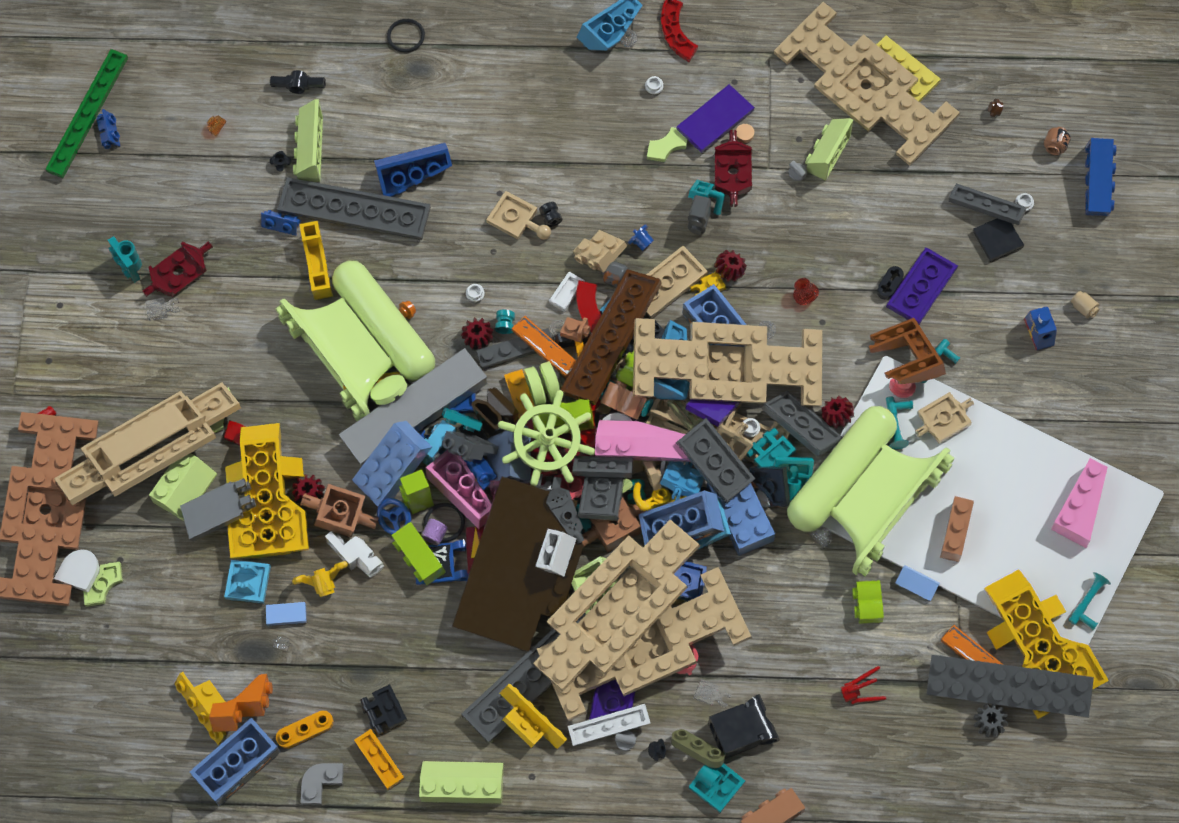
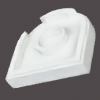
M77 550L70 553L63 560L54 580L58 583L72 585L73 588L89 592L100 569L96 556L88 550Z

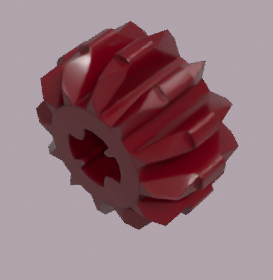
M725 250L717 256L714 267L716 268L715 273L721 275L720 279L726 278L727 282L730 280L735 282L743 277L747 265L745 264V258L740 257V253L735 254L734 250L730 252Z
M474 317L473 322L467 320V326L462 327L463 333L461 337L465 339L464 344H470L472 350L475 346H478V349L482 348L481 345L487 347L488 341L493 339V329L490 328L489 321L484 323L483 318L477 321Z
M838 396L836 399L831 397V401H825V406L821 407L823 420L830 427L834 426L836 429L840 425L845 428V423H851V418L855 417L853 404L846 397Z
M305 474L303 480L297 478L299 484H293V489L295 490L292 491V495L295 497L296 503L302 501L304 493L316 498L324 497L323 491L325 487L321 485V479H316L315 475L308 478Z

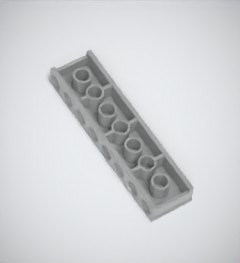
M464 348L407 387L402 396L399 397L397 395L394 397L395 400L393 402L379 406L341 432L339 436L362 467L394 423L407 421L417 432L439 418L444 408L451 409L484 387L487 384V376Z

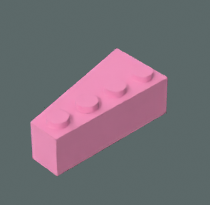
M446 450L426 467V478L480 529L486 524L492 504L483 489L478 485L475 476L467 467L464 459L460 455L449 453Z
M1091 458L1089 459L1051 530L1087 548L1095 523L1107 466Z

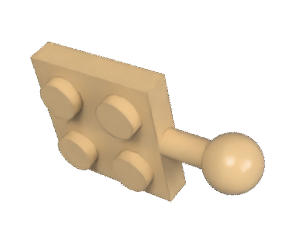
M505 191L486 219L488 224L518 240L526 228L535 231L542 240L548 239L551 235L549 226H539L531 221L538 211L537 207Z

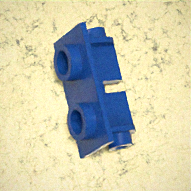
M102 109L103 114H99L96 119L99 131L103 132L100 134L101 144L105 149L111 148L113 144L120 147V135L116 128V118L112 113Z
M271 210L261 213V227L297 235V226L299 227L301 222L298 217L285 215L283 218L281 213Z
M482 457V460L474 459L473 462L464 460L483 490L497 477L484 457Z

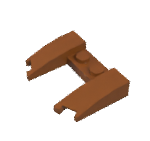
M915 318L870 335V339L875 341L874 345H869L870 353L892 350L908 345L917 359L884 372L886 378H893L897 380L898 384H909L934 379L946 374L943 361Z

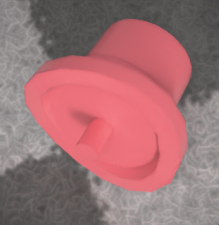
M892 378L889 388L897 397L909 398L915 393L916 385L915 383L898 384L897 380Z

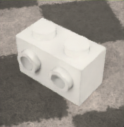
M548 529L536 567L549 573L564 576L576 538L564 532Z

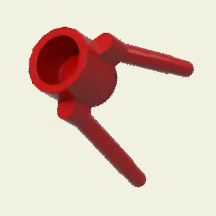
M880 666L869 670L841 687L845 702L850 701L851 704H855L858 702L886 700V696L857 698V696H860L859 689L877 682V679L874 678L859 685L856 683L878 671Z

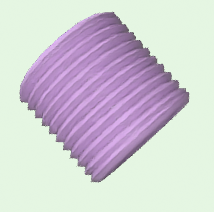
M429 519L422 531L421 537L429 543L439 545L448 528L435 519Z

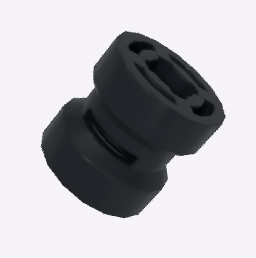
M556 202L545 203L539 208L540 214L544 216L543 221L545 225L554 227L562 222L563 219L561 214L558 213Z

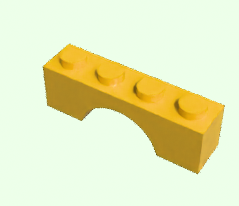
M318 221L299 224L314 300L333 297Z

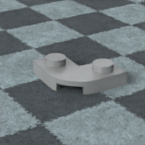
M321 763L310 767L302 778L301 805H322L323 785H343V763Z

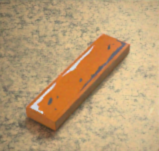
M524 316L512 327V331L547 362L550 361L552 367L567 379L576 360L530 319Z
M955 625L941 639V642L962 659L1002 664Z

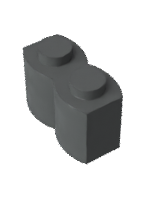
M695 195L688 216V229L694 234H704L711 213V200L707 197Z

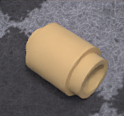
M1077 292L1071 300L1073 307L1086 318L1095 317L1100 310L1098 308L1099 303L1086 292Z

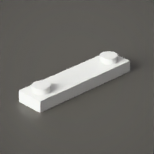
M642 704L570 725L568 730L572 744L576 746L651 724L646 705Z

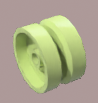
M550 361L540 364V377L534 366L524 369L525 379L534 405L546 404L545 393L553 404L555 394L560 390V385Z

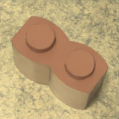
M618 380L616 384L610 381L601 403L634 419H638L647 399L633 396V389L632 391L626 389L627 385Z

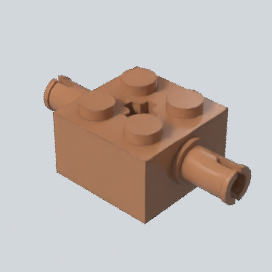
M331 484L327 485L323 498L319 499L304 493L300 504L301 506L317 510L318 515L314 526L350 538L356 525L361 524L375 529L378 517L362 513L361 508L365 499L364 495Z
M622 497L618 521L589 519L592 529L582 534L584 541L581 544L585 547L598 539L607 552L615 549L628 535L634 538L641 534V526L636 517L639 516L638 514L646 511L640 510L636 504L631 507L628 506Z

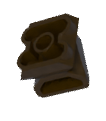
M495 387L487 389V401L476 399L472 402L475 415L482 422L481 427L490 436L495 435L501 430L498 427L500 421L515 425L519 420L517 416L519 414L518 410Z

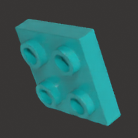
M774 458L773 467H786L791 501L812 476L813 458Z
M725 764L719 768H711L704 765L688 788L721 813L746 780Z

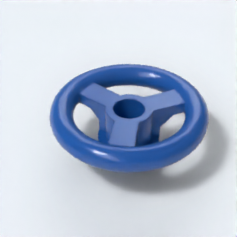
M385 499L378 506V522L391 535L401 529L400 522L404 519V526L411 522L409 509L398 499ZM388 504L397 505L390 511L384 509ZM383 516L389 518L393 523L394 529L385 523Z

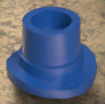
M644 225L638 231L635 229L633 231L635 235L631 237L628 244L633 242L642 251L654 241L648 234V226Z

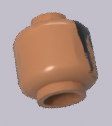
M1063 127L1051 128L1045 137L1044 147L1052 155L1062 154L1067 150L1071 136Z

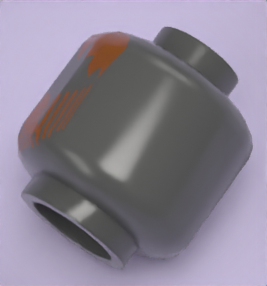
M617 261L610 263L604 273L601 272L604 275V282L617 288L628 267Z

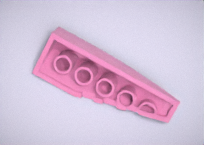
M599 420L595 443V456L630 457L633 460L691 462L676 444L685 434L639 421Z

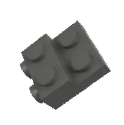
M446 431L442 446L449 449V453L460 455L462 459L473 462L474 459L482 460L483 455L488 456L489 453L497 454L499 446L474 434Z

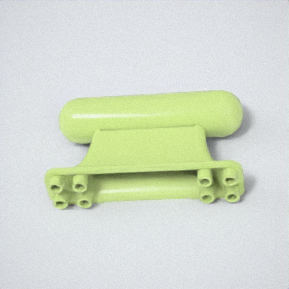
M348 260L341 263L335 269L332 276V284L342 298L322 308L310 310L299 309L285 299L279 301L280 305L275 309L279 314L278 318L282 324H287L292 337L296 339L301 336L343 389L340 392L343 404L347 409L351 408L354 413L353 417L356 421H359L370 413L368 409L369 394L377 380L386 371L395 366L404 378L410 382H416L435 368V357L365 266L358 261Z
M871 406L860 415L787 508L790 522L796 529L803 532L817 530L829 516L837 520L848 532L855 546L856 561L852 569L855 575L861 573L863 576H866L869 573L873 560L877 562L884 553L885 546L881 542L928 485L936 488L941 481L940 477L943 472L947 474L953 465L951 463L955 459L950 455L951 450L947 447L935 456L914 458L899 453L887 446L886 444L897 430V422L889 409L882 406Z

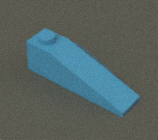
M619 0L583 23L576 38L589 50L607 51L620 42L643 5L638 0Z
M670 320L662 339L687 340V329ZM654 378V397L658 399L685 400L690 382H687V380Z

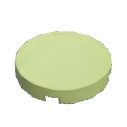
M401 375L388 376L374 385L370 396L378 405L391 403L395 400L394 397L397 395L400 397L407 389V383Z

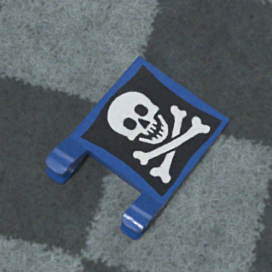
M465 540L428 545L446 571V573L431 583L467 581V570L455 572L453 551L467 550ZM416 578V585L425 584L424 581L419 582Z

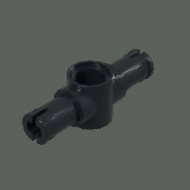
M294 70L291 72V75L271 76L270 86L286 87V89H289L294 94H303L309 88L325 89L326 79L325 77H310L303 71Z

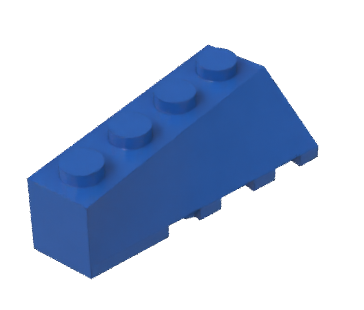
M1091 138L1085 146V152L1088 153L1085 167L1089 168L1085 177V184L1089 186V189H1086L1085 215L1108 216L1114 210V200H1111L1112 193L1115 191V181H1112V174H1115L1116 163H1113V156H1116L1117 149L1116 145H1114V139Z
M446 143L374 161L382 193L384 196L390 197L397 193L400 194L414 184L417 185L422 180L432 177L452 166Z

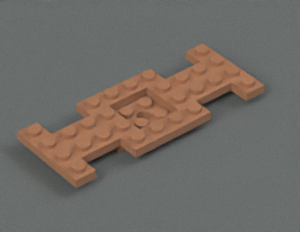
M21 412L18 431L20 433L37 434L31 468L11 467L0 530V542L18 543L12 579L0 577V599L69 606L72 585L53 583L58 550L60 548L79 549L87 497L71 505L54 478L72 468L77 439L93 441L97 438L99 426L97 420ZM49 506L51 511L49 514L44 515L40 513L41 508Z

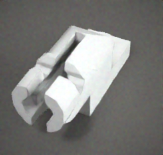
M332 531L325 536L327 543L343 561L348 562L350 570L357 566L369 577H373L383 569L382 561L377 556H374L373 551L362 539L355 536L345 544L343 539L339 535L335 536Z

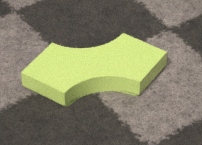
M671 127L670 132L664 138L655 141L650 140L647 160L665 162L670 153L679 149H686L688 140L676 128Z
M120 562L100 565L99 574L90 591H83L86 607L105 604L109 590L114 585L123 582Z

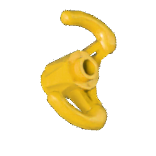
M639 482L634 484L633 497L636 505L642 511L655 509L674 502L676 496L674 500L672 499L669 490L661 488L653 491L651 498L643 501L640 495L641 484Z
M348 562L336 563L329 571H326L325 568L313 571L314 576L300 575L294 577L292 583L294 585L305 583L314 586L316 594H319L320 597L335 592L333 580L340 570L348 567Z

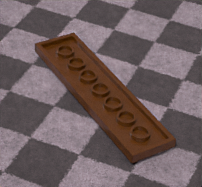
M629 269L626 270L561 388L563 395L577 400L589 399L590 404L596 405L634 335V319H643L662 284L661 279Z

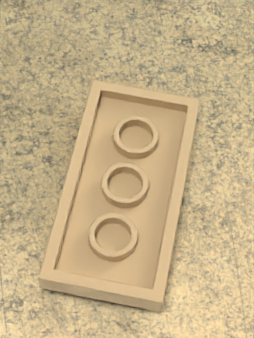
M684 246L680 247L646 274L659 278L662 282L645 313L650 319L708 274V271Z

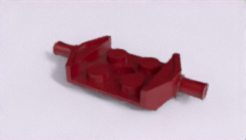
M733 130L729 131L728 142L715 147V190L729 195L731 207H733V202L734 207L738 206V195L746 194L752 190V147L737 141L736 130H734V135ZM730 168H736L738 170V173L730 174L728 170Z
M182 241L179 249L152 268L151 265L148 267L152 283L142 290L143 294L148 297L156 290L173 297L207 271L203 257H205L204 253L213 248L211 243L207 241L203 246L197 248ZM178 268L184 270L181 275H175L174 271Z

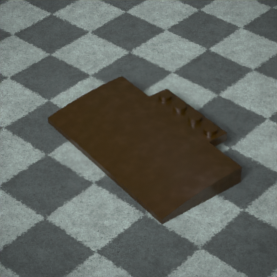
M501 476L452 627L529 652L540 615L551 617L566 602L584 545L575 542L564 576L549 573L536 567L547 530L552 529L567 534L546 504L550 491ZM572 499L573 504L576 508L578 501ZM566 512L564 517L570 519L571 513Z

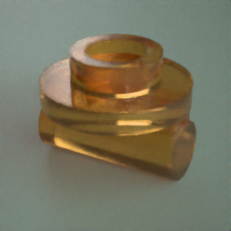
M219 115L212 116L207 121V130L212 135L217 136L225 125L226 120Z

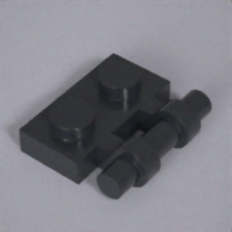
M390 684L372 692L374 701L369 702L367 697L360 699L363 706L361 709L364 714H367L370 720L369 725L372 730L374 729L377 736L384 733L381 727L384 723H387L389 729H392L408 721ZM379 707L383 715L377 718L374 709Z

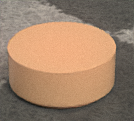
M741 124L737 127L738 141L748 143L753 140L754 129L751 125Z

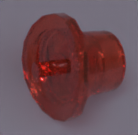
M800 278L794 284L793 296L799 305L810 304L819 295L818 287L810 283L807 278Z

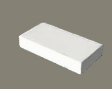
M568 272L550 298L549 304L565 312L576 297L578 281L585 282V280Z

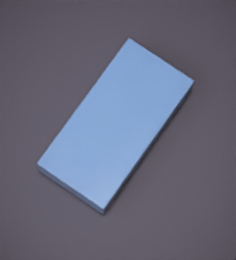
M906 565L903 566L895 582L929 601L932 600L940 584Z
M305 602L266 605L267 626L307 623Z

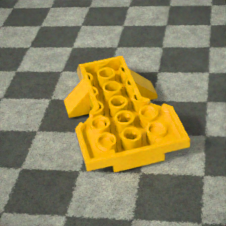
M280 423L241 427L240 449L242 461L225 467L226 482H236L244 478L251 486V490L244 493V495H249L251 499H255L256 507L243 512V518L228 525L231 559L269 557L309 550L306 512L285 495L284 479L304 478L303 459L282 456ZM264 494L270 496V498L267 499L266 502L261 500V498L264 497ZM266 513L272 515L268 521L262 519V517L266 516ZM270 531L273 536L270 540H267L264 536Z
M1019 569L984 588L1004 621L986 632L996 650L1015 640L1024 656L1022 665L1024 668L1094 677L1093 689L1109 681L1089 645L1071 641L1059 635L1051 620L1066 613V610L1057 594L1040 601L1033 587ZM1039 642H1042V644L1046 643V652L1043 653L1042 650L1039 651L1037 649ZM1049 660L1057 662L1056 670L1048 668ZM1032 710L1037 719L1050 713Z

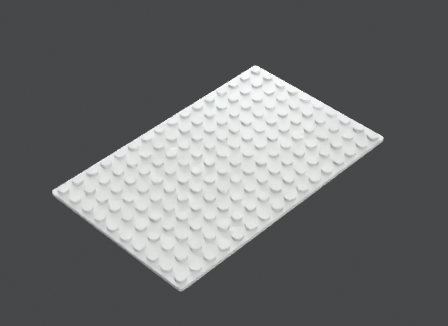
M884 356L854 409L855 417L851 418V423L846 424L841 436L843 437L860 415L869 407L882 406L887 409L886 398L893 396L895 403L913 401V409L897 410L901 436L909 442V445L896 451L914 458H929L937 455L947 447L951 450L950 455L955 459L951 463L953 465L947 474L943 472L940 477L941 481L936 488L928 485L881 542L885 546L881 557L901 568L906 565L940 583L939 587L1000 618L1002 617L984 588L1019 569L1033 587L1040 601L1057 594L1066 610V613L1051 620L1059 635L1071 641L1089 645L1163 497V491L935 379H930L926 383H915V393L909 398L897 397L889 388L892 378H886L884 372L904 364ZM949 392L960 403L969 398L973 400L974 405L965 410L966 415L972 422L969 427L940 444L929 432L920 437L916 435L915 430L924 426L923 421L917 414L918 410ZM894 437L886 444L887 446L893 442ZM1091 458L1108 468L1091 539L1087 548L1051 529L1087 462ZM955 496L974 500L964 548L959 562L940 558ZM829 516L821 526L853 543L848 532L832 516ZM1093 572H1096L1107 578L1111 585L1106 584L1102 586L1084 612L1090 619L1098 622L1096 628L1092 630V628L1080 620L1074 625L1068 619L1092 587L1095 580Z

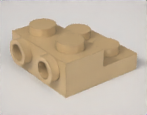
M599 230L591 240L584 238L574 249V258L578 263L586 264L591 269H597L604 273L609 264L614 262L627 247L625 241Z

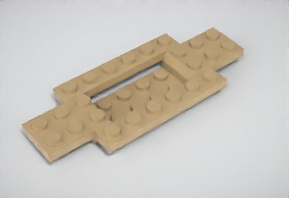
M223 382L192 400L185 396L182 391H179L81 447L87 460L54 479L71 505L78 503L105 486L109 488L115 497L216 439L215 433L209 426L241 409V406ZM185 427L189 431L121 471L119 465Z
M671 520L644 547L640 546L628 535L548 619L547 623L560 636L533 663L534 666L562 691L590 663L594 664L606 675L687 589V585L674 574L700 547L699 543ZM629 565H631V568L619 579V581L600 599V601L577 624L576 621L629 567Z

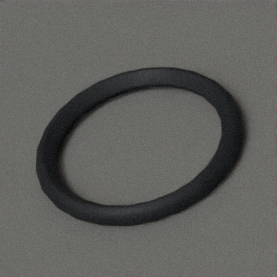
M409 18L394 22L387 32L388 43L399 52H411L418 49L425 38V31L422 25ZM410 22L418 26L421 31V39L418 44L408 49L399 48L394 45L391 40V32L396 25Z
M451 503L436 504L435 506L430 508L427 514L425 515L424 527H426L431 513L437 508H453L460 515V528L458 532L453 536L442 538L441 542L452 541L456 539L464 529V514L455 505Z

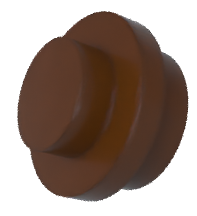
M994 99L988 106V112H990L991 117L1001 115L1003 102H1000L999 99Z

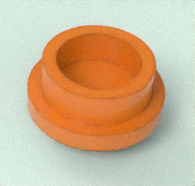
M403 301L399 304V311L404 318L411 319L414 317L416 308L410 301Z

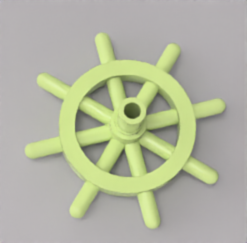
M561 390L556 392L552 405L543 404L535 407L532 405L527 394H521L520 399L527 411L520 417L517 424L514 425L504 421L498 423L500 429L514 432L513 442L515 451L504 456L502 462L508 464L520 458L526 465L533 468L530 485L534 487L538 484L541 471L550 472L559 469L568 483H572L574 478L567 464L573 460L577 451L588 455L595 454L594 448L580 444L581 437L578 427L590 420L591 414L587 412L574 419L568 411L560 407L563 398V391ZM540 414H550L546 428L539 417ZM557 417L566 423L554 429ZM532 419L538 431L525 428L524 426ZM570 430L572 441L558 438V436ZM522 435L536 440L523 446ZM555 445L565 447L570 450L562 458ZM540 447L537 460L528 454V452ZM548 449L555 460L554 462H544Z

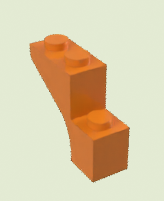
M267 674L258 675L234 699L212 704L209 719L213 732L237 731L238 724L242 722V717L264 716L266 708L269 707V694H272L273 690L272 682H269Z

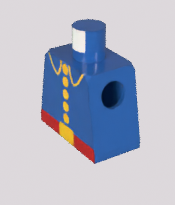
M1048 306L1029 311L1024 320L1036 351L1054 346L1057 329Z

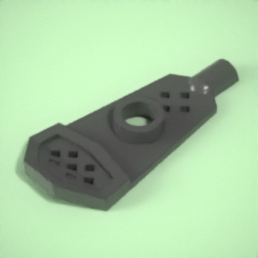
M558 487L550 491L546 504L567 534L574 536L577 544L584 541L580 533L583 527L569 490ZM566 512L571 513L570 519L564 517Z

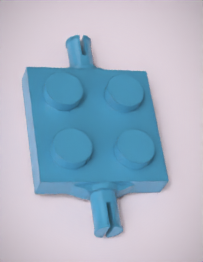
M669 461L660 484L674 491L671 497L674 500L676 496L675 501L679 500L681 495L688 497L699 493L705 478L697 469L692 468V462L690 464L685 462L684 465L681 461Z

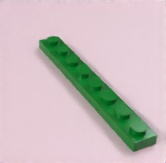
M110 49L46 167L48 173L64 178L127 62L128 56L126 54Z

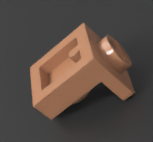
M567 317L560 331V336L582 343L584 337H587L590 332L588 318L584 317L583 321Z

